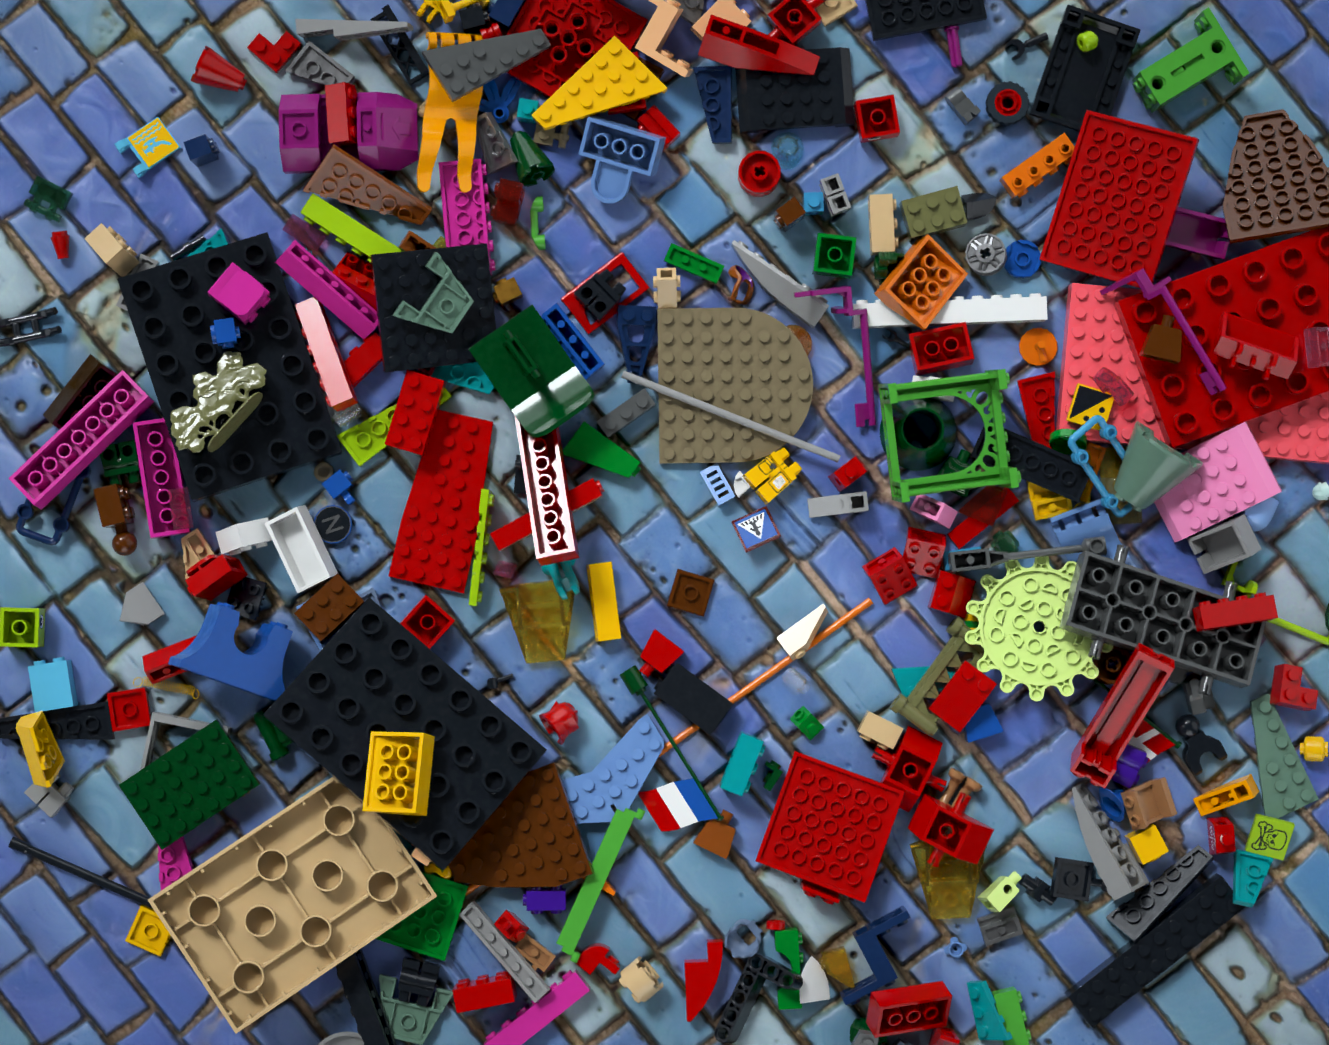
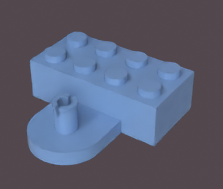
M589 116L579 155L596 160L591 178V189L595 197L601 202L608 204L619 202L628 194L634 172L647 176L657 175L666 137L597 116Z

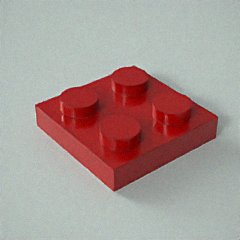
M147 687L107 693L113 732L150 726L151 711Z

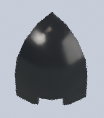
M988 193L961 195L962 204L966 205L965 215L967 220L986 216L992 211L996 203V197Z

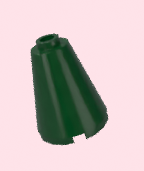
M517 131L512 135L510 144L518 160L515 163L518 181L524 187L534 186L538 184L537 180L542 178L545 181L555 171L550 159L527 132Z

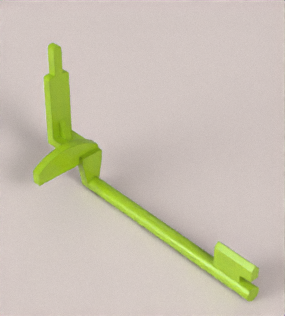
M1238 562L1228 565L1221 585L1225 586L1226 581H1232L1234 584L1233 574ZM1249 580L1243 587L1238 585L1236 591L1250 598L1251 594H1256L1258 584L1253 580ZM1281 618L1267 621L1329 646V635L1325 637Z

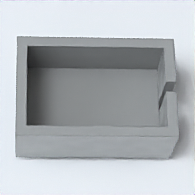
M1245 514L1200 531L1187 539L1194 555L1206 548L1208 549L1206 553L1196 558L1204 574L1251 557L1261 550V546Z

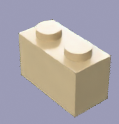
M867 710L857 731L861 733L859 737L869 742L873 739L878 742L877 746L888 750V748L894 749L904 728Z

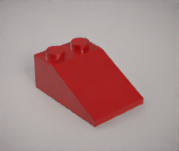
M965 660L928 710L960 733L997 683Z

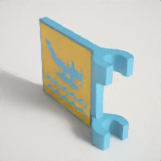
M156 117L127 138L114 144L120 154L130 147L142 163L133 168L138 178L145 175L152 167L181 148L159 117Z

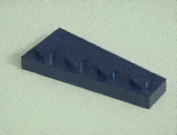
M693 67L712 143L732 144V67Z

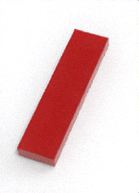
M1005 487L946 535L960 549L1019 502V500L1009 488Z

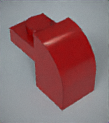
M601 943L587 946L581 952V956L576 963L590 975L599 963L614 974L620 969L618 964L620 961L611 954L609 956L606 955L610 947Z

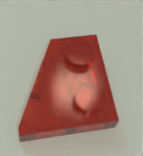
M995 485L985 486L969 502L961 507L958 513L993 527L1007 490Z

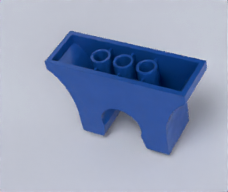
M217 602V605L210 604L196 638L185 650L171 656L168 664L276 701L285 691L282 674L283 661L293 631L288 630L287 625L279 622L270 621V624L263 623L256 633L253 645L248 650L241 652L234 642V633L239 625L240 612L234 610L235 606L227 603Z

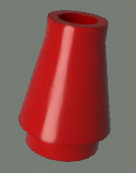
M67 231L51 232L52 237L50 238L57 254V259L69 258L70 235H68Z

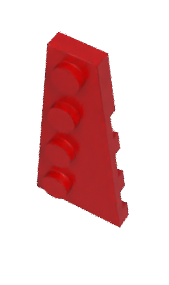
M1055 371L1017 380L1030 438L1051 448L1049 445L1050 434L1055 431Z

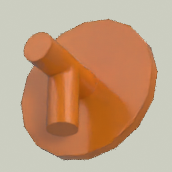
M1032 328L1021 337L1019 352L1028 364L1034 366L1045 365L1055 357L1057 341L1054 335L1047 329Z

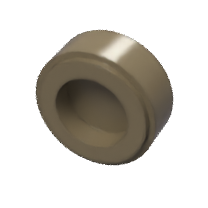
M325 462L317 464L314 468V476L322 482L334 474L333 467Z

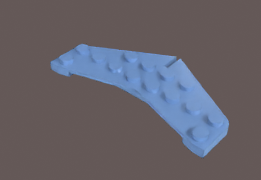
M648 714L634 724L592 772L562 780L577 824L611 822L615 814L611 807L613 804L616 809L623 812L625 808H631L665 747L664 739Z

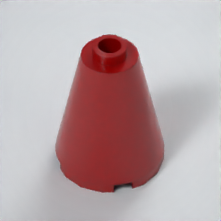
M205 46L195 67L196 72L191 77V81L194 83L238 92L239 89L243 90L247 82L243 72L208 46Z

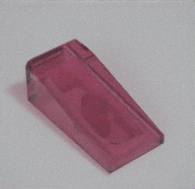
M498 561L493 574L514 579L517 564Z

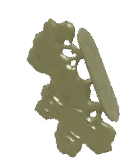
M227 351L217 362V375L212 376L207 372L193 375V384L196 385L193 390V397L198 400L197 406H182L170 413V421L172 423L171 435L177 439L175 445L178 447V450L189 449L193 453L200 452L204 448L205 437L211 435L214 436L208 444V451L213 452L220 448L261 402L263 397L261 392L254 393L249 397V391L262 388L265 385L264 375L267 370L258 363L243 366L240 352L232 353ZM240 389H244V395L240 392ZM237 400L244 402L233 414L232 409ZM221 414L228 415L230 418L220 429H217L216 419ZM210 420L213 421V426L209 424ZM202 426H207L212 430L210 431L208 429L206 432L199 431V428Z

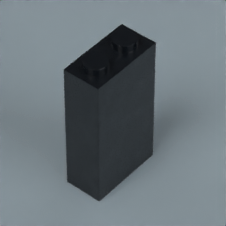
M679 663L671 664L665 672L667 674L663 681L660 679L653 688L656 690L654 694L709 735H712L734 704Z

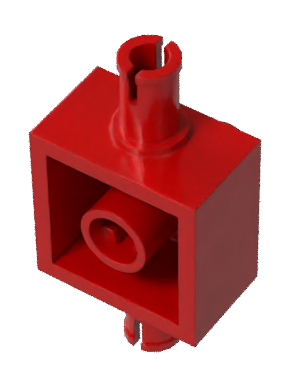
M784 0L767 14V21L774 29L768 35L777 39H784L785 42L794 46L797 45L821 24L822 18L815 9L826 0ZM791 17H792V18H796V17H797V18H798L797 22H796V21H793V22H792V21H791Z

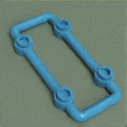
M1095 415L1069 437L1068 446L1072 451L1071 460L1073 463L1082 466L1102 496L1101 505L1104 508L1110 509L1116 517L1121 518L1133 509L1131 507L1132 504L1128 502L1121 510L1118 508V498L1114 494L1108 493L1088 463V452L1080 449L1076 444L1080 437L1098 423L1100 426V437L1109 440L1121 460H1123L1126 451L1116 438V427L1107 424L1102 416Z

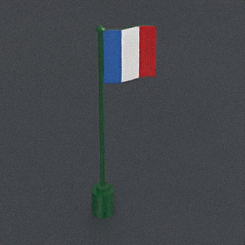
M636 665L629 668L619 676L631 695L642 696L692 776L691 779L674 781L653 790L640 791L638 793L639 797L661 831L677 830L699 821L711 819L722 821L724 816H721L644 694L647 691L645 688L648 685Z

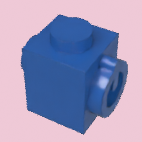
M234 318L214 320V325L210 326L213 344L222 346V349L232 348L234 344H238L237 338H241L239 326L235 327Z

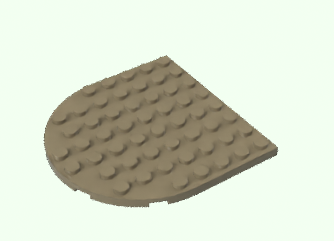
M747 308L657 309L658 384L792 437L798 432L811 405L813 375L807 353L798 338L788 327L768 314ZM659 393L660 464L748 462L768 456L786 444L784 441Z

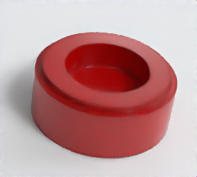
M767 920L766 928L785 930L786 922L783 920Z

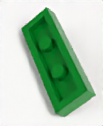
M671 243L664 262L715 284L718 283L724 269V265Z

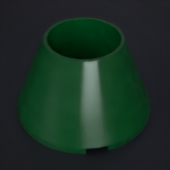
M933 398L892 403L899 466L908 470L920 471L931 469L942 463L954 448L957 435L956 423L948 407L940 400ZM921 413L934 421L937 428V436L930 448H916L906 440L903 433V425L909 415ZM881 420L879 429L882 448L886 453L883 422Z

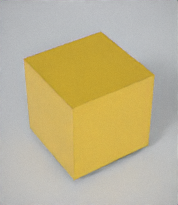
M1152 823L1148 825V828L1134 830L1124 835L1137 861L1142 865L1159 859L1161 855L1169 852L1156 825Z

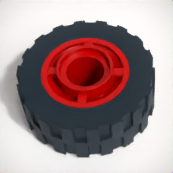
M1012 81L1001 82L995 85L989 92L985 102L986 112H988L989 118L991 117L992 121L999 123V125H1014L1028 111V94L1018 83H1012ZM1009 99L1012 102V107L1005 108L1002 101Z

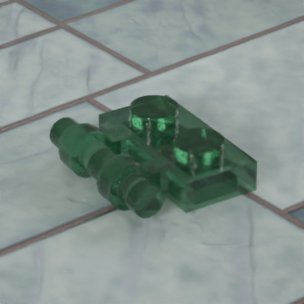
M37 176L28 192L34 195L35 198L33 201L26 199L24 206L30 208V211L34 213L38 212L44 215L50 221L60 222L62 216L57 214L56 210L60 208L65 211L73 193ZM42 200L50 203L48 209L41 206Z

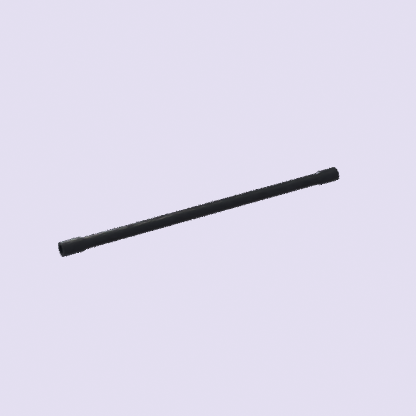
M13 837L8 847L28 854L153 909L148 902L150 897L36 848L16 837Z

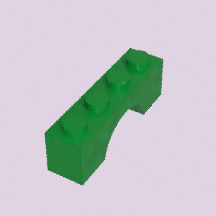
M797 927L774 930L775 950L784 954L791 962V970L801 975L800 964H803V952H799V944H802V932L798 933ZM791 977L790 980H789V984H790V985H791L792 982H793V978H792V977ZM780 986L777 987L779 1010L802 1009L799 990L793 991Z

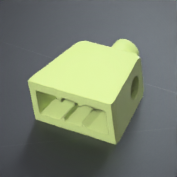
M1015 871L1008 877L1000 876L977 898L990 912H1001L1020 891L1016 885L1022 878Z

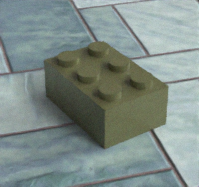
M958 186L906 199L899 204L909 241L917 240L927 234L931 236L965 227L968 223Z

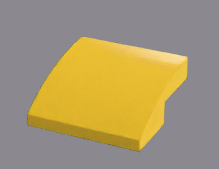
M1026 480L1035 521L1054 517L1073 509L1071 499Z

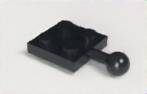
M1055 857L1050 896L1089 901L1091 886L1100 887L1104 892H1107V887L1102 879L1092 878L1094 863Z

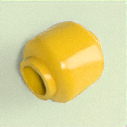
M1306 736L1304 743H1300V754H1304L1306 761L1322 762L1325 757H1328V742L1321 736Z

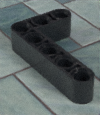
M754 954L752 957H749L715 1029L714 1035L716 1040L729 1044L737 1041L766 979L784 989L797 991L803 985L802 976L768 956ZM761 960V961H762V964H761V966L759 967V966H758V963H759V961ZM775 968H777L776 976H774ZM753 977V983L751 985L750 980ZM792 977V978H793V982H792V984L790 985V984H789V980H790V978ZM744 995V996H745V1000H744V1002L742 1003V996ZM735 1012H736L737 1017H736V1019L734 1020L733 1016H734V1014H735Z

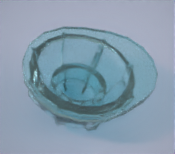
M790 132L781 133L776 136L771 146L772 155L778 160L780 168L785 170L792 169L799 163L804 150L801 139L796 134Z

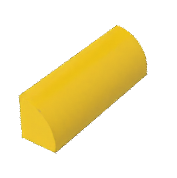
M612 562L588 564L586 569L595 641L621 639Z

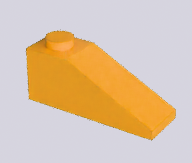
M1249 774L1193 798L1200 815L1204 816L1252 799L1258 794L1259 790L1252 774Z

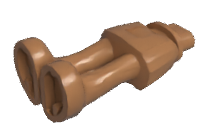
M951 767L948 773L950 781L939 801L954 807L960 792L966 793L965 796H967L971 792H979L983 786ZM965 779L954 802L952 803V805L949 804V801L951 800L957 787Z

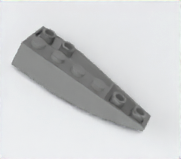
M734 240L731 245L733 250L755 281L782 307L814 329L827 311L829 305L826 303L828 301L821 295L795 298L794 292L812 289L804 283L800 285L793 278L779 271V268L775 265L767 263L760 254L748 250V246L743 242H736Z

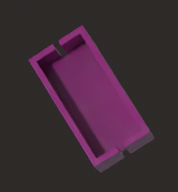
M1178 207L1165 246L1214 259H1225L1229 242L1217 241L1218 238H1228L1225 220L1220 217Z

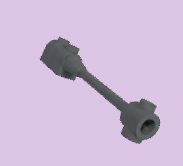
M1100 536L1084 538L1081 545L1011 553L990 551L989 548L950 552L948 554L950 572L955 573L990 569L1009 560L1083 553L1085 551L1105 556L1107 548L1105 537Z

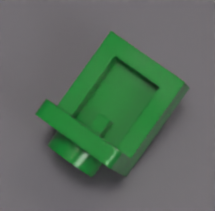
M804 706L797 710L790 718L810 741L824 728Z

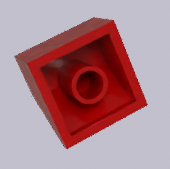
M939 570L928 608L965 618L967 613L966 605L971 600L976 581Z

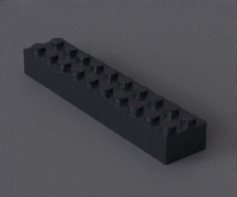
M1216 873L1162 915L1136 944L1132 940L1068 989L1065 994L1093 1028L1246 906L1233 904L1232 888L1221 875Z

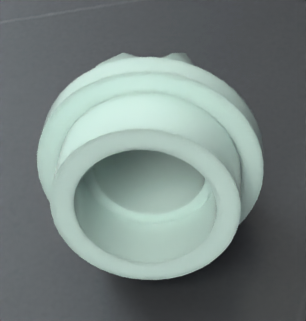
M1319 482L1313 488L1312 495L1317 500H1328L1329 486L1327 482Z

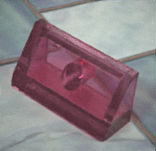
M1313 327L1305 329L1304 337L1308 368L1328 367L1329 328Z

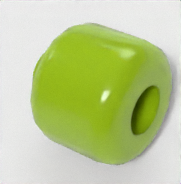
M1092 31L1079 34L1077 36L1078 48L1082 52L1094 50L1098 45V36Z

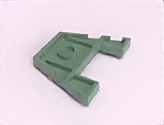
M435 252L425 267L441 278L440 282L420 312L405 301H402L393 316L453 333L474 301L453 275L448 265L442 260L439 253Z
M380 974L382 1006L394 1039L422 1045L451 999L453 991L437 987L432 1007L421 1006L410 1001H399V999L393 998L397 977Z

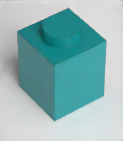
M520 98L516 116L519 122L537 124L531 115L540 107L539 101Z

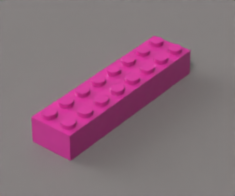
M122 370L8 479L34 506L42 510L155 401Z

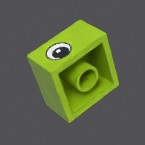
M0 607V646L44 647L45 608Z

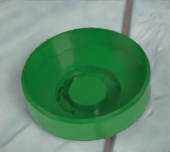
M1059 429L1052 432L1049 439L1050 447L1063 454H1072L1068 446V439L1077 430ZM1085 434L1076 441L1077 446L1083 450L1087 446Z

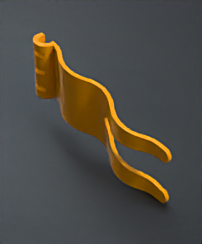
M426 32L425 34L426 39L429 41L427 50L437 48V39L441 40L440 48L455 45V40H458V44L472 42V40H483L481 34ZM428 65L429 89L422 123V140L417 167V188L423 193L430 189L431 175L440 148L446 120L453 119L458 139V184L460 191L467 193L472 188L471 171L476 143V124L483 86L452 102Z

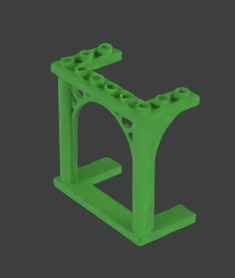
M1005 369L985 370V373L900 384H878L892 500L904 503L910 502V496L993 485L1007 488L1019 487L1021 474L1020 471H1017L1016 467H1008L1010 454L1006 450L1005 444L1008 442V436L1003 427V423L1006 421L1005 413L1001 410L1003 395L1002 392H999L1001 389H1008L1007 384L1010 383L1008 372L1006 373ZM975 389V391L972 394V397L969 398L966 392L972 393L971 390ZM980 392H986V401L981 405L977 404V395ZM938 396H955L969 402L980 414L985 428L984 445L977 459L967 468L955 473L901 480L892 403ZM989 405L987 411L990 412L989 414H985L984 407ZM989 426L992 427L991 432L988 431ZM990 444L994 445V447H992V450L995 453L989 452L988 446ZM985 455L993 457L995 460L993 467H988L984 464L983 457ZM977 465H980V467L985 471L981 472V469L975 471V468Z

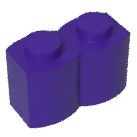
M1128 743L1117 761V770L1111 780L1128 788L1136 785L1140 778L1138 772L1141 767L1144 768L1148 761L1146 751Z

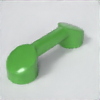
M543 196L535 198L530 209L531 237L539 250H546L545 235H539L538 212H544Z

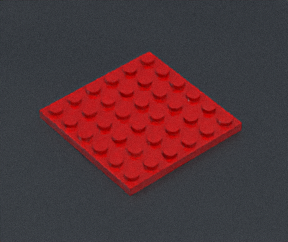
M795 751L755 861L866 903L905 791Z

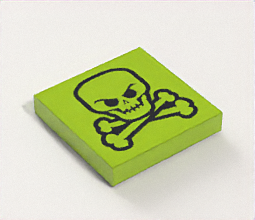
M1255 814L1245 851L1284 860L1295 824Z

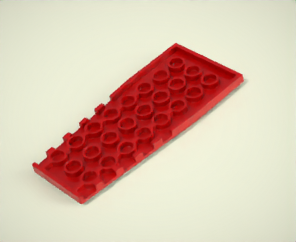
M438 410L425 455L421 457L401 519L389 577L465 593L477 540L481 489H484L493 422Z

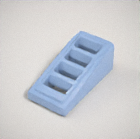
M717 463L700 472L718 506L735 497ZM714 470L717 471V474L711 476L710 478H707V474L713 472ZM718 477L721 478L720 481H718V482H716L715 484L711 485L710 481H712V480H714V479H716V478H718ZM721 484L725 485V487L715 492V487ZM726 490L728 491V494L721 498L717 496Z

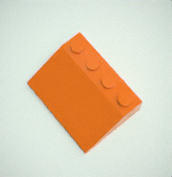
M927 234L914 242L874 294L888 308L925 330L968 273Z

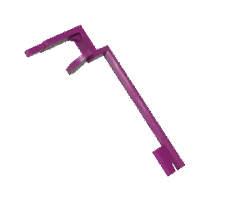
M1142 268L1100 290L1101 295H1104L1131 281H1135L1140 286L1143 296L1147 300L1161 294L1207 370L1199 374L1209 393L1213 395L1218 392L1217 388L1220 392L1227 388L1167 289L1166 284L1171 281L1170 276L1153 285Z
M851 286L794 292L795 298L837 293L843 296V307H831V313L844 314V316L860 315L867 402L855 404L856 427H864L866 419H868L869 426L876 425L867 308L853 310Z

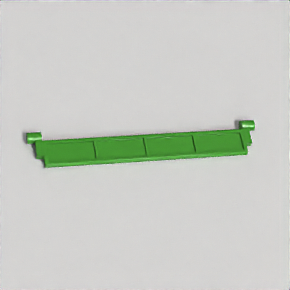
M625 808L624 812L616 809L591 866L594 873L586 876L556 943L563 946L561 951L571 955L570 961L577 963L581 956L579 952L574 951L632 821L634 817L642 820L645 814L643 809L638 808L637 812Z

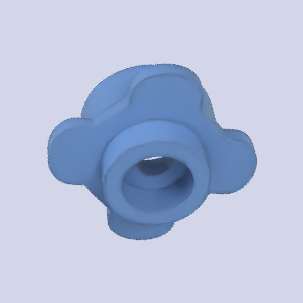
M952 937L948 946L944 947V952L950 954L954 960H959L963 952L967 950V945L960 943L957 937Z

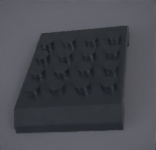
M1067 5L1029 115L1080 132L1086 110L1110 116L1141 29ZM1086 31L1094 32L1098 36L1097 47L1094 50L1082 52L1077 45V36Z
M837 47L806 50L820 56L814 76L735 68L740 134L759 133V131L855 126L850 49Z

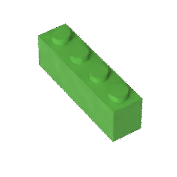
M1014 986L991 991L996 1001L995 1008L999 1016L1002 1015L1005 1020L1003 1025L1007 1033L1010 1032L1012 1035V1039L1002 1040L1003 1045H1029V1041L1032 1039L1029 1029L1025 1028L1024 1022H1027L1025 1011L1021 1010L1020 1003L1023 1002L1020 991H1017Z

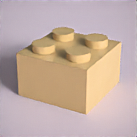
M101 223L84 238L101 259L121 277L126 276L140 263L135 257L137 253L126 244L127 241L111 226L107 228Z

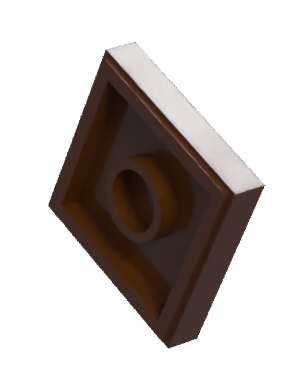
M677 569L667 606L704 617L714 579Z

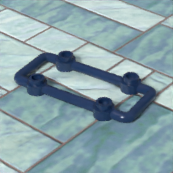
M88 465L75 478L62 515L53 522V528L55 529L53 538L24 528L26 520L34 515L33 504L28 498H26L24 504L17 508V515L19 517L16 524L17 532L22 536L51 546L56 545L60 541L62 534L70 528L68 518L83 480L91 474L90 466Z

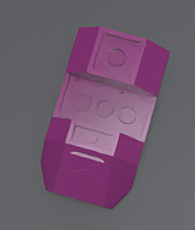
M383 92L357 93V143L337 147L375 171H399L419 160L418 104L398 94ZM281 95L279 105V148L283 172L285 174L314 173L333 146V144L328 142L326 95Z

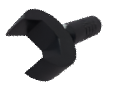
M1045 32L1026 40L1024 43L1019 39H1012L1006 44L1005 49L1011 45L1016 47L1018 54L1012 57V60H1016L1023 55L1025 47L1029 48L1049 38Z

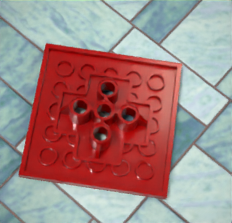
M526 0L507 35L542 29L551 47L506 73L544 95L551 97L614 36L631 51L646 26L648 19L614 0ZM580 19L584 23L582 26L576 27L573 25L575 20ZM549 27H556L557 32L549 34L547 29ZM572 36L574 41L567 44L564 42V38ZM587 45L591 50L588 53H583L580 50L581 47ZM556 53H563L565 55L562 60L554 58Z

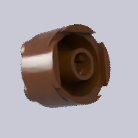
M1113 646L1110 652H1101L1099 660L1092 658V662L1099 670V675L1096 679L1104 685L1113 686L1131 656L1129 652ZM1109 662L1115 663L1114 670L1108 668Z

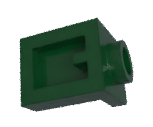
M773 760L770 762L765 761L764 765L773 770L772 773L768 772L762 781L765 783L763 787L768 791L772 790L783 773L780 770L781 765Z

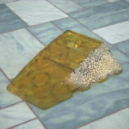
M553 580L519 583L500 588L499 591L503 597L526 663L565 660L575 596L572 590L568 591V599L562 600L555 589Z
M922 840L909 844L931 919L970 918L985 850L978 864L960 860L944 853L939 867L932 866L933 863L931 865L927 863L934 846Z

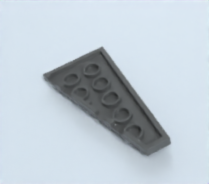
M542 29L425 50L422 51V55L451 101L454 102L549 49L551 44Z

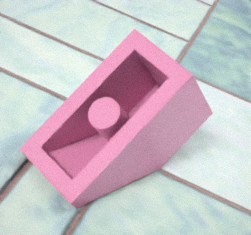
M917 495L909 509L950 529L958 511L947 504L926 495Z

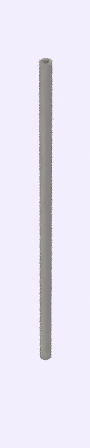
M623 371L621 378L837 463L841 455L635 374Z

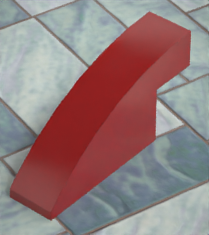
M707 939L708 959L684 960L687 1022H691L701 1011L715 987L721 968L723 939Z

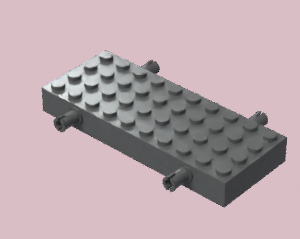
M1117 545L1114 560L1089 551L1079 554L1059 628L1091 638L1092 643L1088 657L1092 658L1093 656V659L1099 660L1104 643L1130 652H1134L1138 643H1141L1153 649V652L1161 653L1173 659L1176 667L1200 674L1202 678L1198 690L1199 694L1210 696L1214 679L1239 688L1250 686L1266 621L1197 632L1193 608L1198 607L1200 602L1211 601V604H1215L1217 600L1224 598L1234 601L1238 587L1237 583L1233 584L1232 581H1226L1223 596L1125 564L1130 548L1127 546L1124 548V545Z

